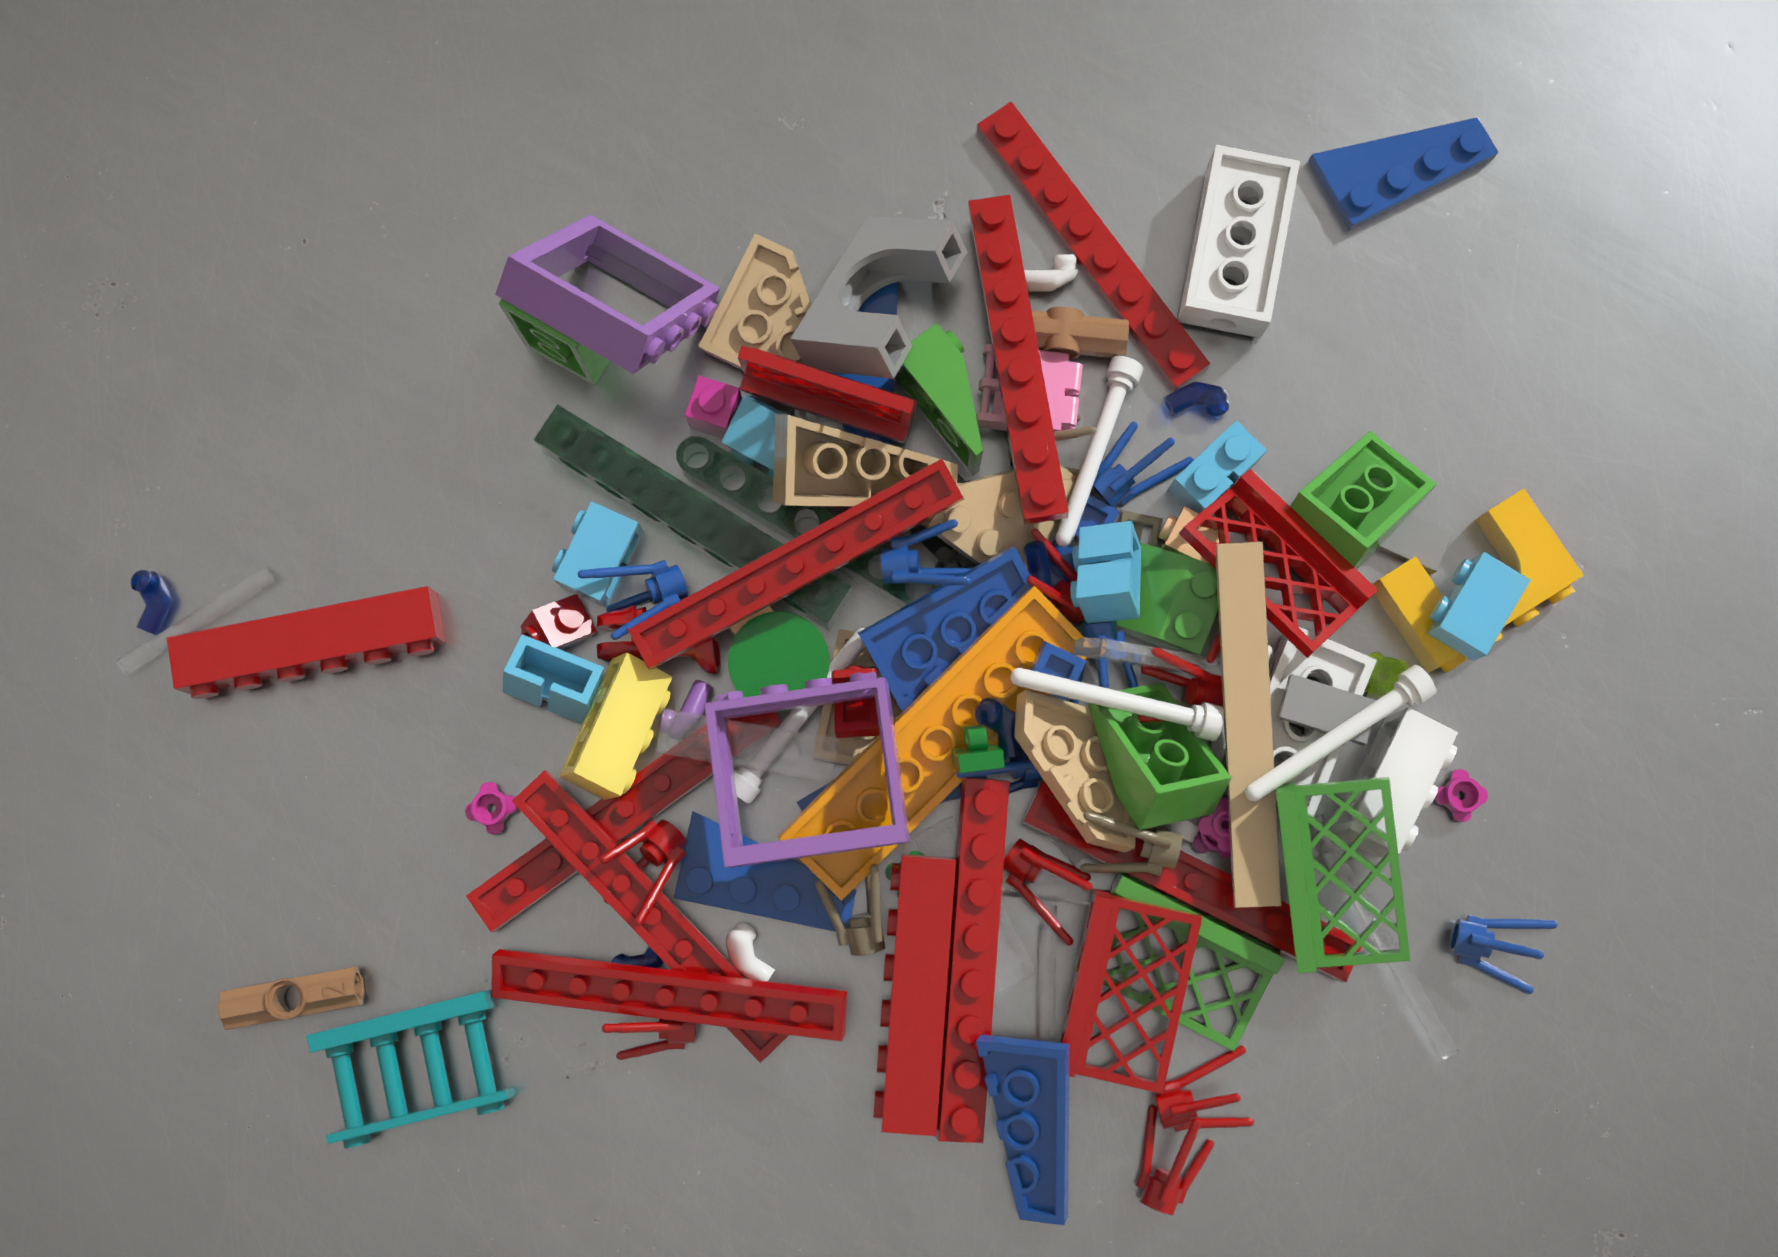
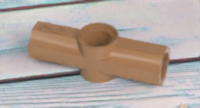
M1052 307L1047 309L1046 312L1032 310L1039 350L1069 354V359L1078 358L1080 355L1107 358L1126 355L1129 320L1084 316L1082 311L1071 307Z
M358 966L295 978H283L273 982L220 991V998L217 1003L219 1019L222 1021L225 1030L361 1006L363 1005L365 990L363 977L359 972ZM290 986L295 987L300 996L299 1004L294 1010L289 1009L284 1001L285 992Z

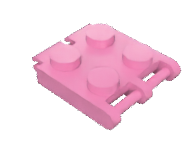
M986 344L983 349V356L987 358L984 378L980 379L978 388L982 392L980 412L976 413L978 427L1007 431L998 375L997 379H993L995 364L992 344ZM1039 350L1053 430L1056 432L1073 429L1077 424L1079 399L1076 397L1079 396L1083 365L1069 362V354ZM995 394L993 412L988 413L990 395Z

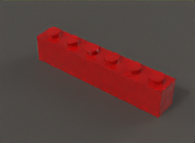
M428 586L166 637L173 687L175 690L190 694L192 699L217 696L219 688L234 686L235 690L258 688L262 686L261 680L277 677L279 682L295 681L305 678V671L320 668L322 673L340 672L348 669V663L364 660L366 665L381 664L391 661V654L406 651L408 656L426 655L434 652V646L446 644L438 593Z
M902 854L901 864L892 863L890 890L899 891L898 909H889L887 936H896L894 954H885L883 981L892 982L891 1000L882 999L880 1027H889L888 1045L878 1046L877 1072L885 1073L884 1091L875 1090L873 1118L882 1119L881 1132L923 1136H936L956 868L955 858Z

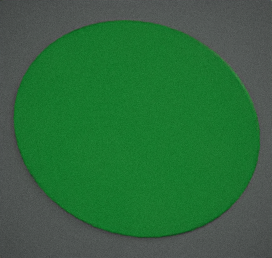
M783 611L764 613L748 621L735 635L728 654L729 675L735 689L743 691V698L761 695L760 688L771 685L785 684L788 691L806 689L805 681L827 678L829 671L828 647L820 631L802 616Z

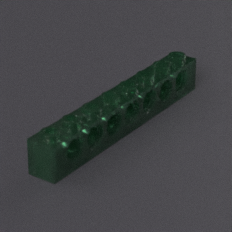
M558 404L533 439L540 450L547 456L732 571H736L784 545ZM829 573L780 601L830 631L852 597V587Z

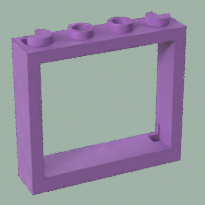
M590 214L509 255L495 295L628 372L635 374L649 363L655 364L666 351H674L679 342L685 338L691 339L702 326L708 327L711 317L719 307L715 301L720 288ZM589 261L668 306L669 309L642 326L558 277Z
M860 672L849 675L850 682L832 685V678H819L805 681L806 689L788 691L785 684L771 685L760 688L761 695L743 698V691L727 692V694L716 695L717 702L704 703L725 867L734 868L910 843L889 684L885 677L877 678L876 672L865 674ZM875 697L892 825L743 846L727 719Z

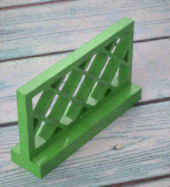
M1389 777L1297 786L1296 783H1287L1278 787L1276 796L1298 973L1316 972V969L1319 967L1411 961ZM1381 790L1383 807L1371 821L1350 805L1361 791ZM1351 792L1345 800L1337 795V793ZM1327 795L1340 806L1323 825L1308 813L1306 796ZM1345 810L1366 826L1350 845L1329 830ZM1383 817L1385 819L1386 833L1376 826ZM1309 823L1319 830L1312 839ZM1371 831L1387 842L1388 852L1376 866L1355 850ZM1324 835L1344 850V853L1329 870L1313 858L1312 849ZM1350 855L1371 871L1355 890L1335 875ZM1388 862H1390L1391 878L1381 871ZM1315 869L1324 875L1317 884ZM1376 876L1393 888L1392 899L1381 911L1361 896ZM1329 880L1350 895L1335 914L1318 902V893ZM1355 901L1376 916L1360 935L1340 920ZM1394 907L1396 922L1387 916ZM1320 913L1329 920L1323 928L1321 927ZM1383 921L1398 933L1399 949L1378 950L1366 939ZM1334 925L1355 940L1345 953L1325 954L1323 938ZM1360 946H1363L1366 950H1368L1365 952H1356Z
M1118 873L1110 892L1113 896L1202 916L1195 949L1207 947L1213 950L1219 967L1194 975L1191 966L1187 985L1192 984L1199 1007L1181 1012L1179 1024L1235 1051L1273 974H1278L1285 960L1284 956L1279 951L1123 873ZM1135 912L1139 927L1121 932L1124 939L1132 937L1148 927L1147 924L1144 925L1139 912ZM1146 914L1148 918L1155 922L1161 919V917ZM1174 920L1165 924L1164 926L1175 932L1178 944L1183 943L1181 935L1187 937L1189 924ZM1115 935L1112 941L1113 948L1118 946L1116 941H1119ZM1148 936L1143 939L1149 957L1138 960L1141 966L1148 965L1165 954L1162 952L1154 955ZM1119 953L1116 955L1119 966L1106 971L1110 977L1122 973L1125 979L1128 977L1127 971L1136 969L1133 962L1124 964ZM1221 955L1235 962L1228 965H1224ZM1078 957L1073 965V970L1075 971L1078 962ZM1246 967L1260 974L1252 990L1234 995L1228 972ZM1159 968L1154 969L1159 984L1156 990L1159 994L1176 985L1177 981L1164 985ZM1222 975L1229 997L1204 1005L1197 982ZM1111 977L1115 985L1120 982L1119 980ZM1104 978L1103 985H1105L1108 988H1111L1107 983L1106 979ZM1130 984L1120 990L1122 995L1142 1005L1154 999L1150 989L1140 992L1132 988ZM1167 999L1164 1002L1170 1010L1171 1004L1169 999ZM1247 1000L1240 1013L1237 1003ZM1160 1004L1152 1009L1167 1017ZM1232 1005L1237 1021L1229 1036L1212 1028L1207 1012ZM1202 1014L1205 1024L1191 1017Z

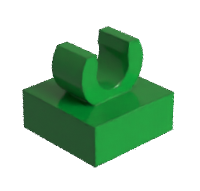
M981 724L964 726L966 748L951 749L953 767L959 773L1005 768L1003 749L996 744L988 745L986 728L982 727Z

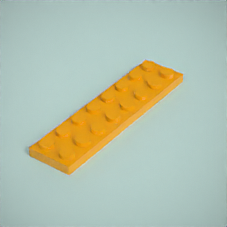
M1031 586L894 720L909 834L962 782V778L957 777V770L953 767L951 749L966 748L964 726L981 724L982 727L986 728L988 745L996 744L998 746L1015 730L1016 702L1019 693L1030 690L1047 696L1050 695V693L1014 685L1010 679L1011 672L1014 669L1023 668L1030 670L1043 641L1084 660L1095 650L1035 586ZM880 735L778 835L780 840L892 825ZM897 845L799 859L842 901L870 873V866L872 864L878 865Z

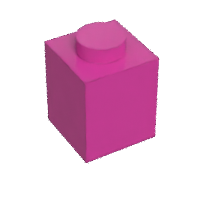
M698 375L685 413L690 429L723 439L742 401L740 388Z

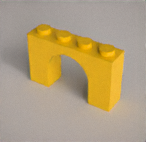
M1524 488L1475 519L1503 563L1531 579L1505 625L1513 622L1517 628L1537 616L1539 612L1535 606L1546 599L1554 605L1575 592L1571 584L1584 575ZM1416 556L1372 584L1378 589L1374 594L1427 673L1441 667L1444 673H1447L1467 660L1462 654L1427 634L1434 623L1429 618V615L1443 595ZM1501 632L1495 642L1503 637Z

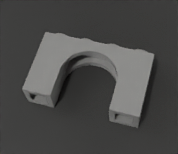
M867 216L790 338L804 365L821 371L894 379L913 347L898 316L859 312L858 310L863 302L874 292L898 281L917 280L950 283L968 253L954 221Z

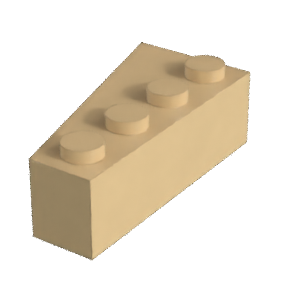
M775 413L773 502L788 506L854 507L940 459L794 416ZM944 460L955 483H957L958 464Z

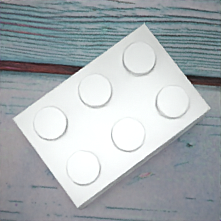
M1410 707L1385 717L1355 779L1389 777L1398 854L1401 853L1402 849L1407 851L1413 844L1419 827L1415 826L1414 823L1421 809L1426 811L1435 799L1438 787L1433 784L1440 769L1445 771L1452 763L1457 752V747L1452 745L1458 734L1457 731ZM1381 790L1361 791L1350 805L1371 821L1383 807ZM1345 810L1335 821L1330 831L1351 844L1366 826ZM1383 817L1376 826L1386 833L1385 819ZM1373 831L1358 846L1361 850L1375 857H1383L1388 852L1387 842Z

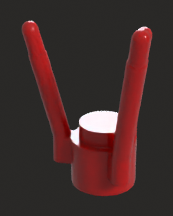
M1033 528L1031 535L1065 574L1069 582L1061 580L1052 588L1034 576L1027 577V583L1035 586L1040 592L1048 596V600L1067 620L1077 624L1084 618L1080 607L1075 608L1071 598V582L1077 581V573L1037 528Z
M1154 647L1151 650L1153 656L1195 677L1189 679L1148 666L1141 667V673L1185 687L1186 702L1192 704V706H1200L1203 702L1223 707L1222 676L1212 674L1160 648ZM1138 715V720L1140 722L1165 721L1148 716Z
M663 819L657 824L650 820L641 831L616 845L599 858L600 862L605 864L640 842H643V845L639 848L643 856L636 863L642 871L649 863L657 867L662 863H666L634 920L636 926L643 924L674 868L686 856V852L682 849L686 845L685 837L673 824Z
M1019 838L1004 859L1003 869L1010 873L1005 882L1018 890L1063 942L1071 946L1074 942L1073 938L1024 882L1027 879L1034 884L1042 871L1046 870L1086 891H1091L1093 885L1088 882L1091 879V875L1082 872L1069 863L1044 853L1034 845H1030Z
M659 1019V1022L604 1024L601 1028L604 1033L659 1032V1039H668L619 1051L616 1054L618 1060L635 1058L665 1050L685 1049V1043L696 1042V1023Z
M1244 1046L1237 1047L1235 1051L1226 1052L1178 1079L1166 1081L1163 1094L1154 1093L1163 1130L1174 1127L1175 1132L1189 1129L1194 1119L1193 1117L1198 1116L1197 1111L1240 1102L1241 1096L1238 1093L1194 1101L1191 1090L1182 1091L1181 1088L1246 1053ZM1200 1118L1202 1120L1200 1128H1237L1254 1125L1252 1118Z
M1150 1105L1145 1128L1141 1171L1136 1186L1143 1189L1140 1198L1142 1204L1158 1212L1173 1216L1177 1204H1183L1190 1185L1214 1147V1141L1209 1139L1205 1142L1184 1177L1181 1178L1180 1173L1202 1123L1199 1117H1195L1184 1137L1171 1170L1167 1171L1157 1167L1154 1175L1151 1174L1157 1107Z

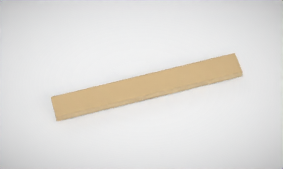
M1263 542L1216 544L1226 770L1231 776L1227 790L1233 906L1235 908L1281 906L1275 790L1258 801H1250L1245 796V789L1249 784L1274 768Z

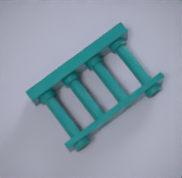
M491 990L306 1035L310 1053L325 1050L326 1058L332 1059L345 1129L326 1135L327 1144L343 1141L344 1149L372 1142L371 1133L475 1107L478 1115L505 1109L503 1100L516 1096L514 1087L497 1091L482 1023V1020L486 1019L485 1010L497 1007L496 998H491ZM458 1017L459 1026L464 1025L478 1096L452 1102L438 1031L442 1030L441 1021ZM413 1028L415 1036H420L434 1107L408 1113L394 1042L398 1041L397 1032ZM369 1039L370 1046L376 1047L390 1118L364 1124L350 1053L354 1052V1042Z

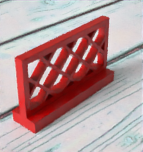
M741 346L738 360L744 373L740 385L741 392L902 444L905 443L917 406V400L831 372L817 370L805 366L803 363L766 351Z
M1251 469L1244 473L1234 486L1186 524L1179 532V535L1215 570V545L1230 543L1229 532L1246 534L1247 543L1258 542L1257 536H1259L1274 551H1263L1264 563L1276 564L1279 579L1264 576L1265 588L1281 591L1283 605L1273 604L1265 595L1266 619L1306 658H1309L1378 591L1375 586ZM1225 506L1243 522L1227 519ZM1200 527L1217 529L1219 543L1208 541L1197 529ZM1289 567L1307 583L1291 581ZM1293 593L1309 595L1311 610L1295 607ZM1321 597L1339 614L1323 612ZM1297 619L1314 623L1316 638L1313 641L1298 628Z
M1093 889L1059 1042L1070 1044V1077H1075V1074L1163 1094L1201 926V915L1113 896L1110 892ZM1120 908L1139 912L1148 927L1125 941L1116 927ZM1146 914L1161 917V919L1152 924ZM1172 920L1188 923L1189 929L1186 941L1169 951L1158 934L1157 929ZM1152 933L1165 954L1142 968L1131 951L1130 946ZM1115 934L1121 944L1111 949ZM1125 950L1138 971L1115 985L1106 971L1108 960ZM1183 952L1181 965L1179 966L1174 957ZM1170 960L1178 973L1175 986L1159 994L1147 974ZM1142 977L1155 998L1132 1011L1120 990ZM1105 978L1111 988L1101 993ZM1115 994L1128 1015L1105 1028L1096 1014L1098 1004ZM1173 996L1171 1009L1169 1010L1164 1001ZM1160 1004L1168 1017L1167 1027L1152 1038H1149L1137 1018ZM1095 1022L1101 1032L1091 1037ZM1133 1022L1145 1042L1122 1055L1110 1035L1128 1023ZM1104 1038L1118 1058L1103 1068L1085 1064L1088 1049ZM1164 1040L1160 1054L1154 1045ZM1150 1048L1159 1062L1155 1080L1136 1076L1128 1061ZM1123 1065L1127 1073L1114 1070Z

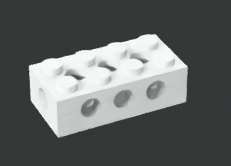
M1215 145L1207 165L1179 311V322L1257 338L1262 337L1271 323L1300 161ZM1241 200L1248 201L1251 205L1245 204ZM1232 239H1238L1242 241L1244 245H1239L1235 243ZM1224 278L1234 280L1238 286L1228 284Z
M1298 626L1312 641L1316 638L1315 633ZM1282 634L1269 666L1274 757L1279 756L1287 760L1325 735L1324 733L1304 727V734L1300 737L1291 731L1289 722L1277 719L1289 675L1294 674L1303 678L1309 676L1316 679L1319 683L1363 696L1377 660L1329 639L1309 658H1306ZM1342 746L1284 784L1296 783L1297 786L1328 783ZM1226 788L1224 794L1228 796V790ZM1322 795L1306 796L1308 813L1313 817ZM1276 796V813H1277V817L1279 818L1278 804H1277V796Z

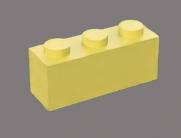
M629 653L613 658L559 777L604 800L619 797L622 793L625 794L635 780L636 770L633 767L638 755L646 751L653 738L654 732L650 728L655 716L665 709L670 699L671 693L667 689L672 676L657 668L648 669L644 661Z

